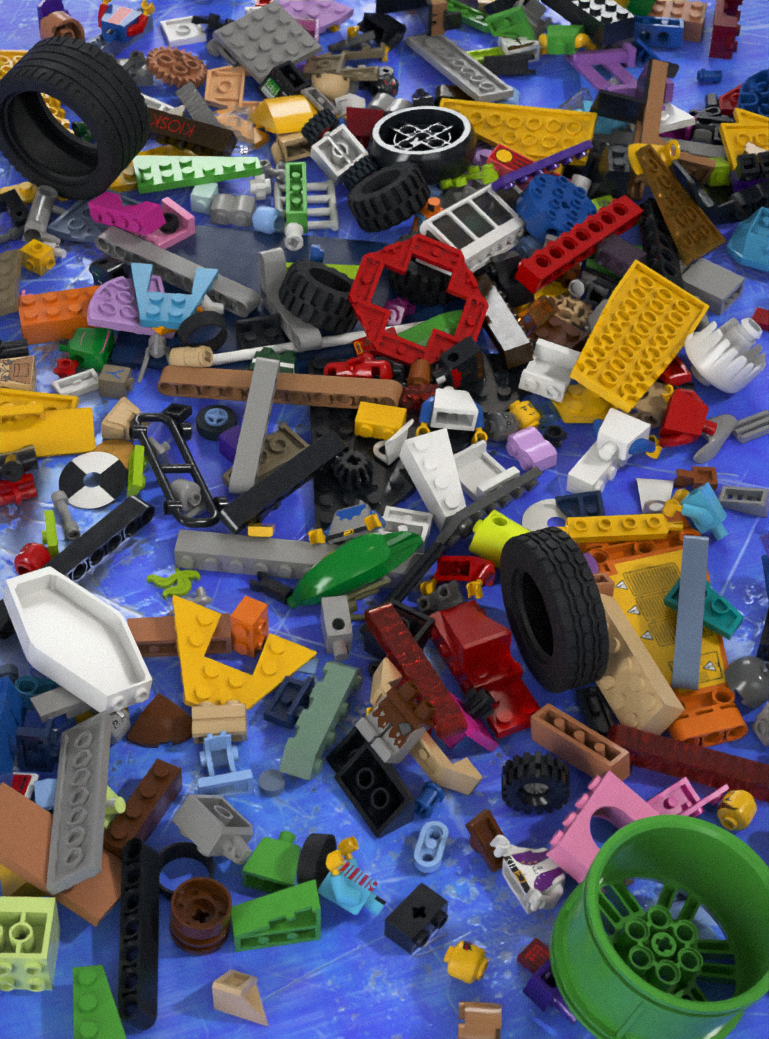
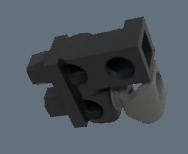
M703 112L701 115L698 114L693 142L701 141L711 144V140H713V145L723 146L718 128L721 123H733V119L727 115L715 117L711 116L710 113Z

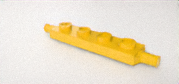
M664 513L568 517L565 526L557 528L565 531L575 543L667 539L668 531H683V522H668Z

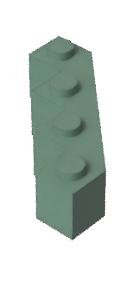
M334 660L326 662L323 668L322 682H316L309 696L308 710L303 709L295 725L294 738L289 737L285 745L279 772L305 780H311L316 778V775H320L324 765V760L321 759L322 753L330 749V746L333 747L336 742V723L343 721V718H347L351 704L348 703L349 696L356 694V691H360L364 678L361 676L362 668Z

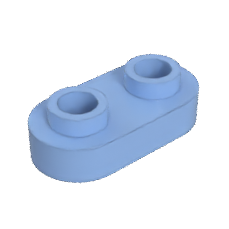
M439 821L427 822L421 829L413 860L415 867L421 872H434L441 865L448 843L449 831L446 825Z

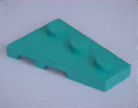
M680 578L664 598V605L677 612ZM706 579L703 626L730 640L743 623L744 617L723 596H719L712 589V584Z

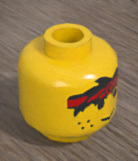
M462 940L455 947L449 946L444 962L448 963L447 972L450 976L467 984H472L476 980L481 981L487 969L489 959L486 958V952L483 948Z

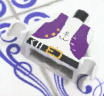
M497 835L490 845L496 847L493 852L495 857L500 858L502 855L504 856L502 875L527 915L537 911V909L551 910L555 908L563 895L565 874L567 873L546 855L548 849L544 847L539 849L517 847L510 844L505 836Z

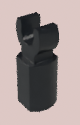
M261 571L257 572V580L259 582L252 579L249 581L251 590L256 592L262 591L265 595L285 605L288 604L286 598L290 597L294 591L292 588L272 578L268 579L267 575Z

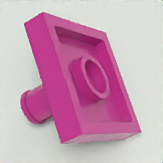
M450 692L442 698L458 722L441 736L449 748L453 749L466 736L491 753L499 747L481 719L478 717L475 720L463 707L465 702Z

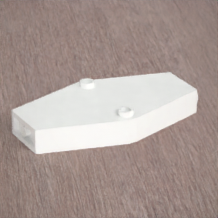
M50 566L6 580L3 600L26 659L32 667L100 713L106 710L110 714L149 699L152 685L151 675L128 624L119 611Z

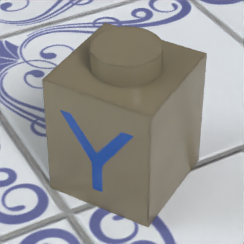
M104 364L98 378L100 396L110 398H127L135 385V379L131 375V368Z

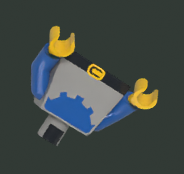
M354 499L350 502V507L335 512L333 521L326 531H322V529L311 530L308 532L311 545L316 543L342 545L350 539L363 534L379 533L378 529H383L386 526V522L376 510H371L368 504L360 499Z

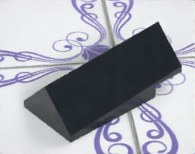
M355 726L326 757V760L336 773L334 776L336 782L375 836L381 838L413 821L415 799L391 763H384L372 748V743H368Z

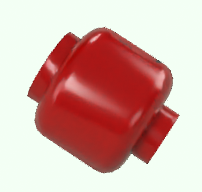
M27 543L15 556L14 565L16 572L19 575L39 570L51 560V556L44 545Z

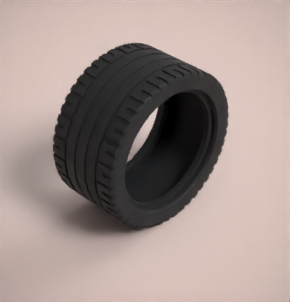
M55 36L45 38L36 43L0 79V151L3 152V156L8 159L11 166L13 165L17 172H20L25 179L27 178L36 187L41 185L50 186L57 191L60 198H68L69 200H88L98 197L110 187L147 142L150 132V116L144 96L141 95V90L136 86L134 79H131V75L124 70L125 68L121 64L119 65L114 58H111L108 53L103 52L102 49L73 37ZM41 93L54 97L74 111L88 127L97 145L84 141L67 130L51 113Z

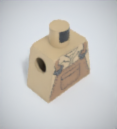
M34 356L0 359V388L35 392L37 371Z

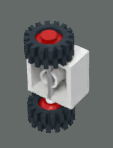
M328 108L319 111L318 114L316 113L302 127L301 134L312 145L310 157L326 176L334 181L335 186L343 182L351 191L364 178L379 171V167L369 157V153L344 124L338 127L339 120Z

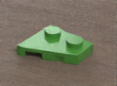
M522 6L486 16L485 21L492 36H506L517 39V36L528 37V40L535 39V34Z

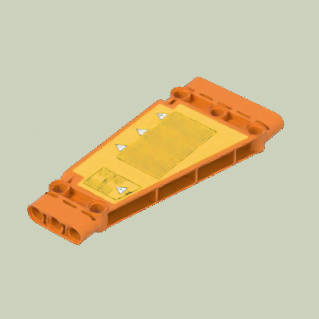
M679 511L673 517L667 515L665 517L668 522L682 521L683 531H668L667 539L576 543L583 555L588 552L594 557L599 573H606L615 582L614 599L671 688L678 612L664 605V598L681 575L684 535L701 536L697 530L692 529L686 516L681 515L682 512ZM707 568L706 579L710 582V577ZM704 626L702 631L698 690L672 688L685 709L666 729L679 752H689L735 741L744 737L748 732V726L734 702L735 693L729 689L725 680L724 671L729 667L723 638Z

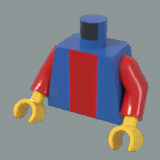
M102 0L98 11V26L102 30L103 39L109 43L113 40L125 43L133 37L142 34L149 19L148 14H152L155 11L153 3L150 2L148 6L147 0L141 2L143 12L114 4L108 5L112 0Z

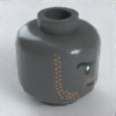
M493 412L489 414L484 424V430L488 438L495 442H507L508 435L518 432L520 429L519 421L512 412Z

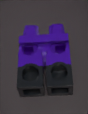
M769 151L759 152L757 155L756 153L737 155V166L729 175L733 194L769 179Z

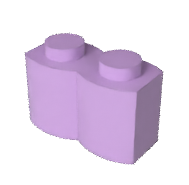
M529 426L508 435L507 452L519 461L523 470L529 471L537 466L541 471H544L556 465L557 451L549 441L543 438L535 427Z

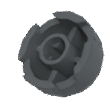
M743 656L732 662L729 668L724 671L729 689L732 692L735 689L744 698L740 702L745 706L757 709L769 700L768 661L755 656Z

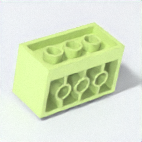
M0 896V990L12 991L14 989H22L33 992L53 990L61 933L56 898Z

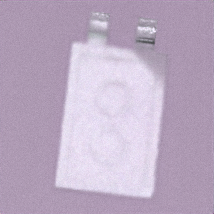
M252 106L212 111L221 124V128L232 130L238 140L232 153L240 152L241 157H250L249 151L255 150Z

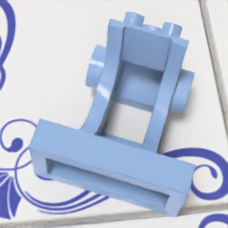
M226 731L220 732L219 736H213L212 733L207 734L203 742V751H199L201 768L206 767L208 777L197 779L198 794L220 795L224 799L254 794L251 769L236 771L234 762L239 761L237 746H232L231 734H226ZM228 767L229 773L215 775V769Z

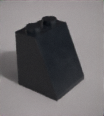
M620 145L606 147L586 176V178L592 181L587 194L590 200L611 195L613 199H619L623 195L627 196L630 174L628 147Z

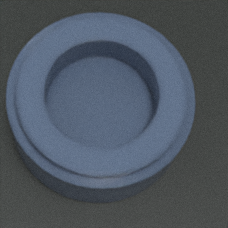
M275 769L262 772L258 779L260 792L268 797H276L282 794L286 787L284 774Z

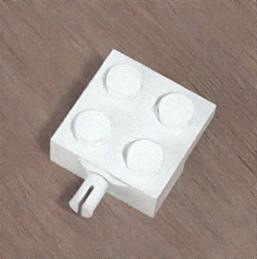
M386 506L382 516L386 526L378 530L382 535L399 531L417 533L422 538L423 545L416 552L424 553L434 513Z

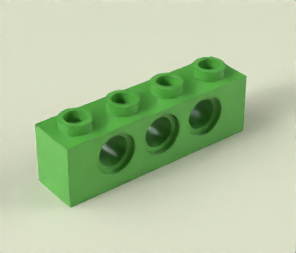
M285 162L286 226L289 223H298L303 227V234H308L306 162Z

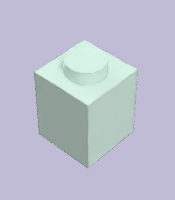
M218 183L195 185L190 194L191 211L210 214L214 195L218 194Z

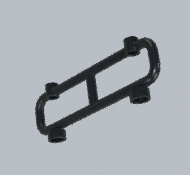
M139 413L135 415L132 419V425L129 427V437L131 439H138L141 446H145L144 453L166 498L163 504L164 514L173 515L178 523L190 528H208L218 524L220 519L217 516L228 505V500L226 497H214L213 499L185 442L191 439V424L189 422H179L177 424L172 417L164 413ZM142 422H162L166 424L185 464H160L148 439L147 427L142 425ZM190 473L194 482L200 487L201 497L211 517L189 518L185 516L182 512V502L176 499L165 474Z

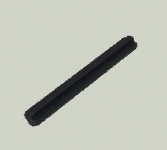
M434 541L360 628L359 632L363 637L364 630L392 598L402 603L444 553L446 547L440 541Z

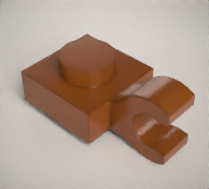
M692 466L691 471L685 469L676 470L677 478H674L676 488H685L692 484V488L695 490L709 482L713 491L717 490L718 481L715 467Z

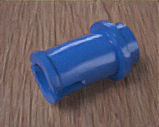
M702 68L697 72V81L701 82V84L705 82L721 83L723 77L722 70H706Z

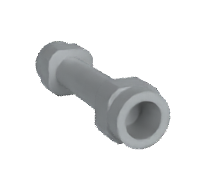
M56 491L51 495L54 508L59 510L63 520L65 537L70 541L76 540L80 537L81 533L77 522L73 521L68 509L67 495L64 491Z

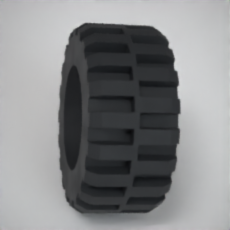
M404 161L399 164H392L389 167L386 166L356 184L355 188L351 189L348 194L347 204L362 230L369 233L373 231L380 232L381 230L390 229L392 226H397L401 222L410 219L414 214L416 215L421 208L426 206L431 192L419 167L412 162Z
M416 230L410 231L408 235L403 234L394 243L403 242L421 233ZM448 231L442 232L458 249L467 246L458 236L451 235ZM412 256L404 275L388 269V279L391 288L397 295L413 301L414 304H426V306H432L433 304L443 305L447 301L450 303L456 299V296L445 292L451 277L450 275L418 263L416 258Z
M298 260L290 265L278 291L280 303L285 306L287 311L292 312V315L297 318L299 317L303 322L328 332L347 333L353 330L358 322L355 311L348 299L354 279L349 278L348 275L337 271L333 267H328L323 263H316V261Z

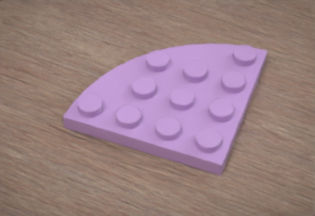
M333 0L277 1L311 36L326 32V28L335 24L339 26L354 15L353 8Z
M152 275L149 292L165 293L160 276ZM124 276L111 279L95 291L87 310L88 325L151 336L158 334L152 327H141L133 278L125 279ZM175 332L164 334L162 336H164L165 338L173 339Z

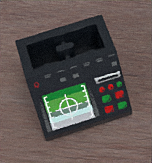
M288 60L273 67L258 87L257 92L263 99L301 95V90L311 87V83L291 60Z

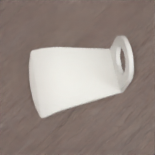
M413 418L387 441H380L374 445L373 453L377 458L390 465L399 457L404 440H407L408 428L414 422ZM385 446L386 455L379 452L380 447Z
M636 478L642 514L663 513L662 510L666 501L671 499L674 481Z

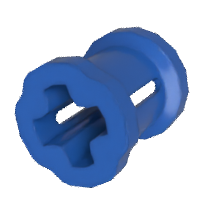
M426 782L422 787V793L418 798H414V813L421 818L429 819L436 804L442 802L445 798L444 791L438 785Z

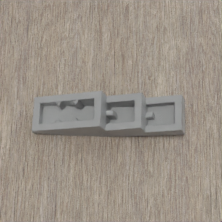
M63 687L30 698L31 706L41 723L46 722L48 718H55L62 714H65L66 718L70 719L89 710L92 715L99 713Z

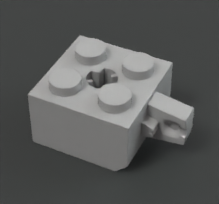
M189 794L172 820L179 828V833L185 838L192 840L197 845V850L206 857H227L237 865H244L252 853L247 844L253 836V825L220 795Z

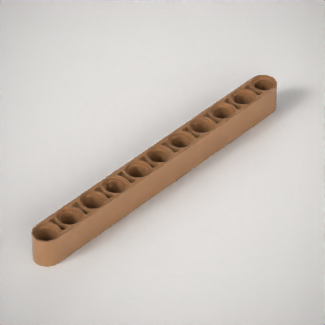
M170 365L163 368L157 384V390L166 396L247 401L253 371ZM279 373L273 403L358 409L360 401L398 407L403 387L395 380Z

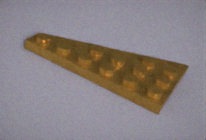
M650 144L641 147L635 153L684 264L688 266L725 244L727 240Z

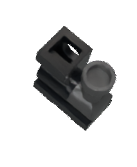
M587 266L582 271L580 278L569 283L568 290L574 297H580L587 292L584 302L597 307L603 300L609 299L620 281Z

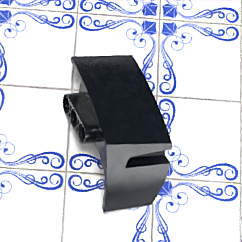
M676 159L672 160L674 175L713 224L744 221L760 207L769 209V179L733 194L731 182H729V185L720 186L703 185L699 179L688 174Z

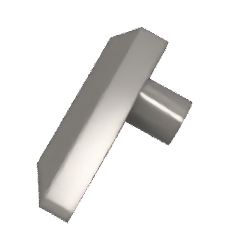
M152 436L148 439L160 464H169L166 452L171 447L167 441L159 444Z

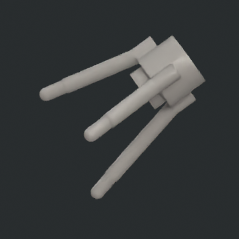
M155 334L149 338V345L145 349V357L137 379L139 384L142 382L151 355L155 358L166 355L168 365L170 366V348L166 346V339L162 335Z

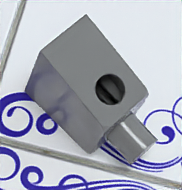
M347 595L321 598L320 625L326 653L334 654L336 661H345L350 657L349 652L352 650L353 639Z

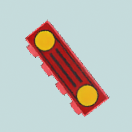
M499 143L488 157L486 164L493 163L494 169L500 178L535 161ZM547 170L544 171V174L562 176L554 171L549 173ZM529 177L530 180L521 185L518 182L515 184L524 191L533 177Z

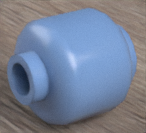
M528 234L518 239L516 252L520 255L521 260L524 258L528 259L537 249L542 250L543 244L531 234Z

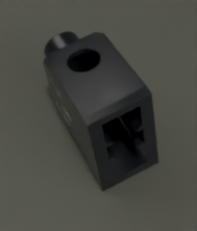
M105 256L89 266L94 286L103 285L105 282L124 276L125 279L129 278L126 263L110 256Z

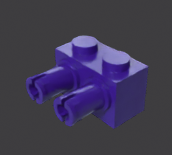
M549 959L531 976L522 992L543 1012L549 1006L551 1008L554 1006L573 1025L577 1018L570 1011L561 996L555 978L552 975L551 961Z

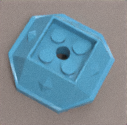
M760 207L748 219L739 222L726 246L725 253L732 256L741 265L769 273V209Z

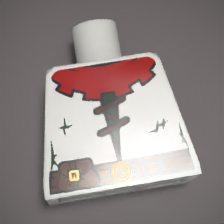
M506 36L498 38V47L502 49L504 55L534 54L535 59L528 60V63L539 60L540 45L535 39L528 40V37L517 36V39Z

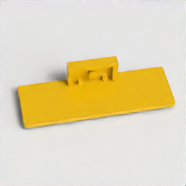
M36 401L26 402L25 405L3 404L0 407V453L15 451L31 444L34 445L37 458L93 452L95 449L92 408L45 411L44 404Z

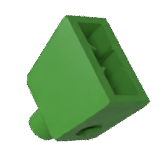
M281 831L278 839L262 838L242 869L243 886L271 894L297 885V867L301 847L294 844L296 836L289 831Z

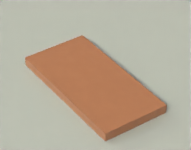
M2 782L0 784V864L50 897L56 898V901L96 927L121 900L122 860L103 848L100 873L67 890L52 895L46 889L53 814Z

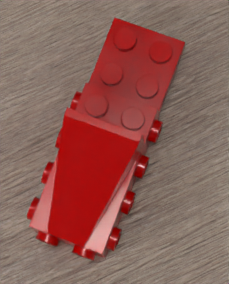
M475 599L430 614L429 616L435 619V624L429 639L446 663L451 675L461 687L463 694H466L472 687H475L477 691L484 687L495 699L496 703L492 705L494 713L486 719V722L497 739L530 728V717L541 708L521 679L523 670L518 661L515 662L511 656V631L488 618L485 610L478 606Z

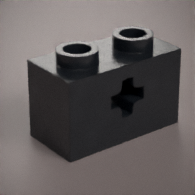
M421 882L385 919L384 935L409 954H412L418 947L422 948L428 942L430 934L436 928L440 929L444 926L448 919V901Z

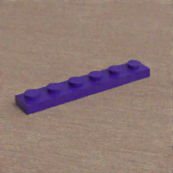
M590 139L503 175L493 182L491 186L494 192L501 189L505 192L513 188L517 182L521 185L529 181L531 176L534 178L537 175H542L545 173V170L548 173L559 168V164H562V166L570 164L574 161L573 158L577 160L584 158L588 155L587 151L593 145Z

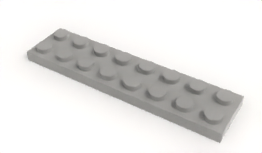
M421 34L406 37V45L475 101H504L514 96V90L444 34L433 36Z
M106 710L65 730L61 734L46 889L52 895L67 890L101 872L112 716Z

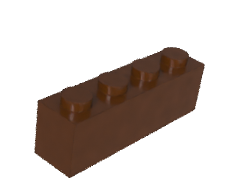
M158 758L126 802L125 811L117 815L105 832L103 838L104 849L122 860L123 848L130 839L139 838L144 842L147 841L183 788L181 768Z

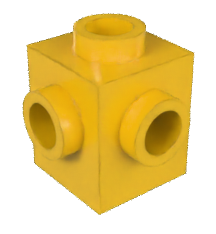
M36 239L31 240L20 249L22 253V267L40 276L56 265L54 248Z

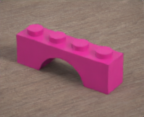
M107 191L88 202L90 215L94 222L144 235H149L166 224L161 206L157 203L145 201L137 205L123 206L119 194Z

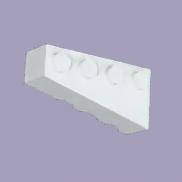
M447 428L404 440L399 455L429 513H434L433 520L440 532H442L456 512L466 507Z

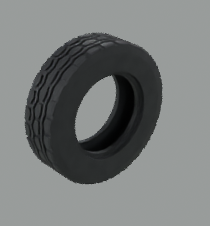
M554 526L510 538L504 544L500 558L501 591L514 640L529 671L544 689L552 693H561L597 682L604 675L609 660L608 627L598 586L583 553L565 531Z

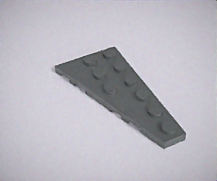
M536 466L456 512L435 541H440L446 547L444 551L446 552L463 538H467L473 532V527L479 519L484 520L493 510L501 511L514 500L522 497L526 491L529 493L538 486L539 482L537 480L543 472Z

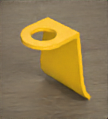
M670 140L665 146L650 144L668 167L672 166V160L679 159L680 146L677 140ZM631 144L628 148L630 165L638 176L644 172L635 153L641 147L648 144ZM672 145H674L676 148V154L674 157L671 154Z

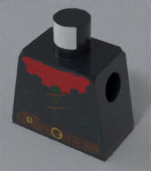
M468 336L439 356L441 368L431 373L436 385L447 381L455 390L486 378L482 350L473 338Z

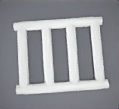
M331 179L327 180V182L307 183V191L327 190V195L307 196V204L328 203L329 206L328 208H307L308 217L330 216L328 221H308V230L332 229V231H337L339 229L335 185ZM275 182L273 188L275 208L280 210L284 219L286 218V209L283 210V205H286V197H282V192H286V184ZM286 222L278 233H284Z

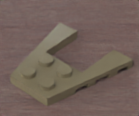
M385 42L380 43L381 47L370 49V45L362 46L361 51L350 52V49L342 50V54L332 55L331 52L312 56L307 59L302 73L307 80H311V76L316 74V78H321V74L342 75L343 80H346L348 77L350 81H378L379 66L346 69L344 67L348 60L384 57L386 51Z

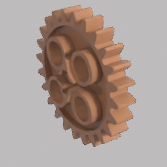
M160 46V49L155 47L154 50L151 49L150 53H148L146 59L147 70L151 71V75H156L155 79H162V83L168 82L169 86L174 84L177 88H180V86H184L191 81L195 87L200 88V85H204V82H206L207 65L203 64V60H198V56H192V52L186 53L185 49L180 51L177 47L172 49L170 46H167L166 49Z

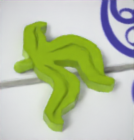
M175 568L176 573L168 578L151 574L147 576L146 580L147 582H153L157 587L165 589L163 591V599H167V597H173V595L178 597L186 596L192 589L190 580L197 579L200 581L201 576L196 570L180 571L179 568Z

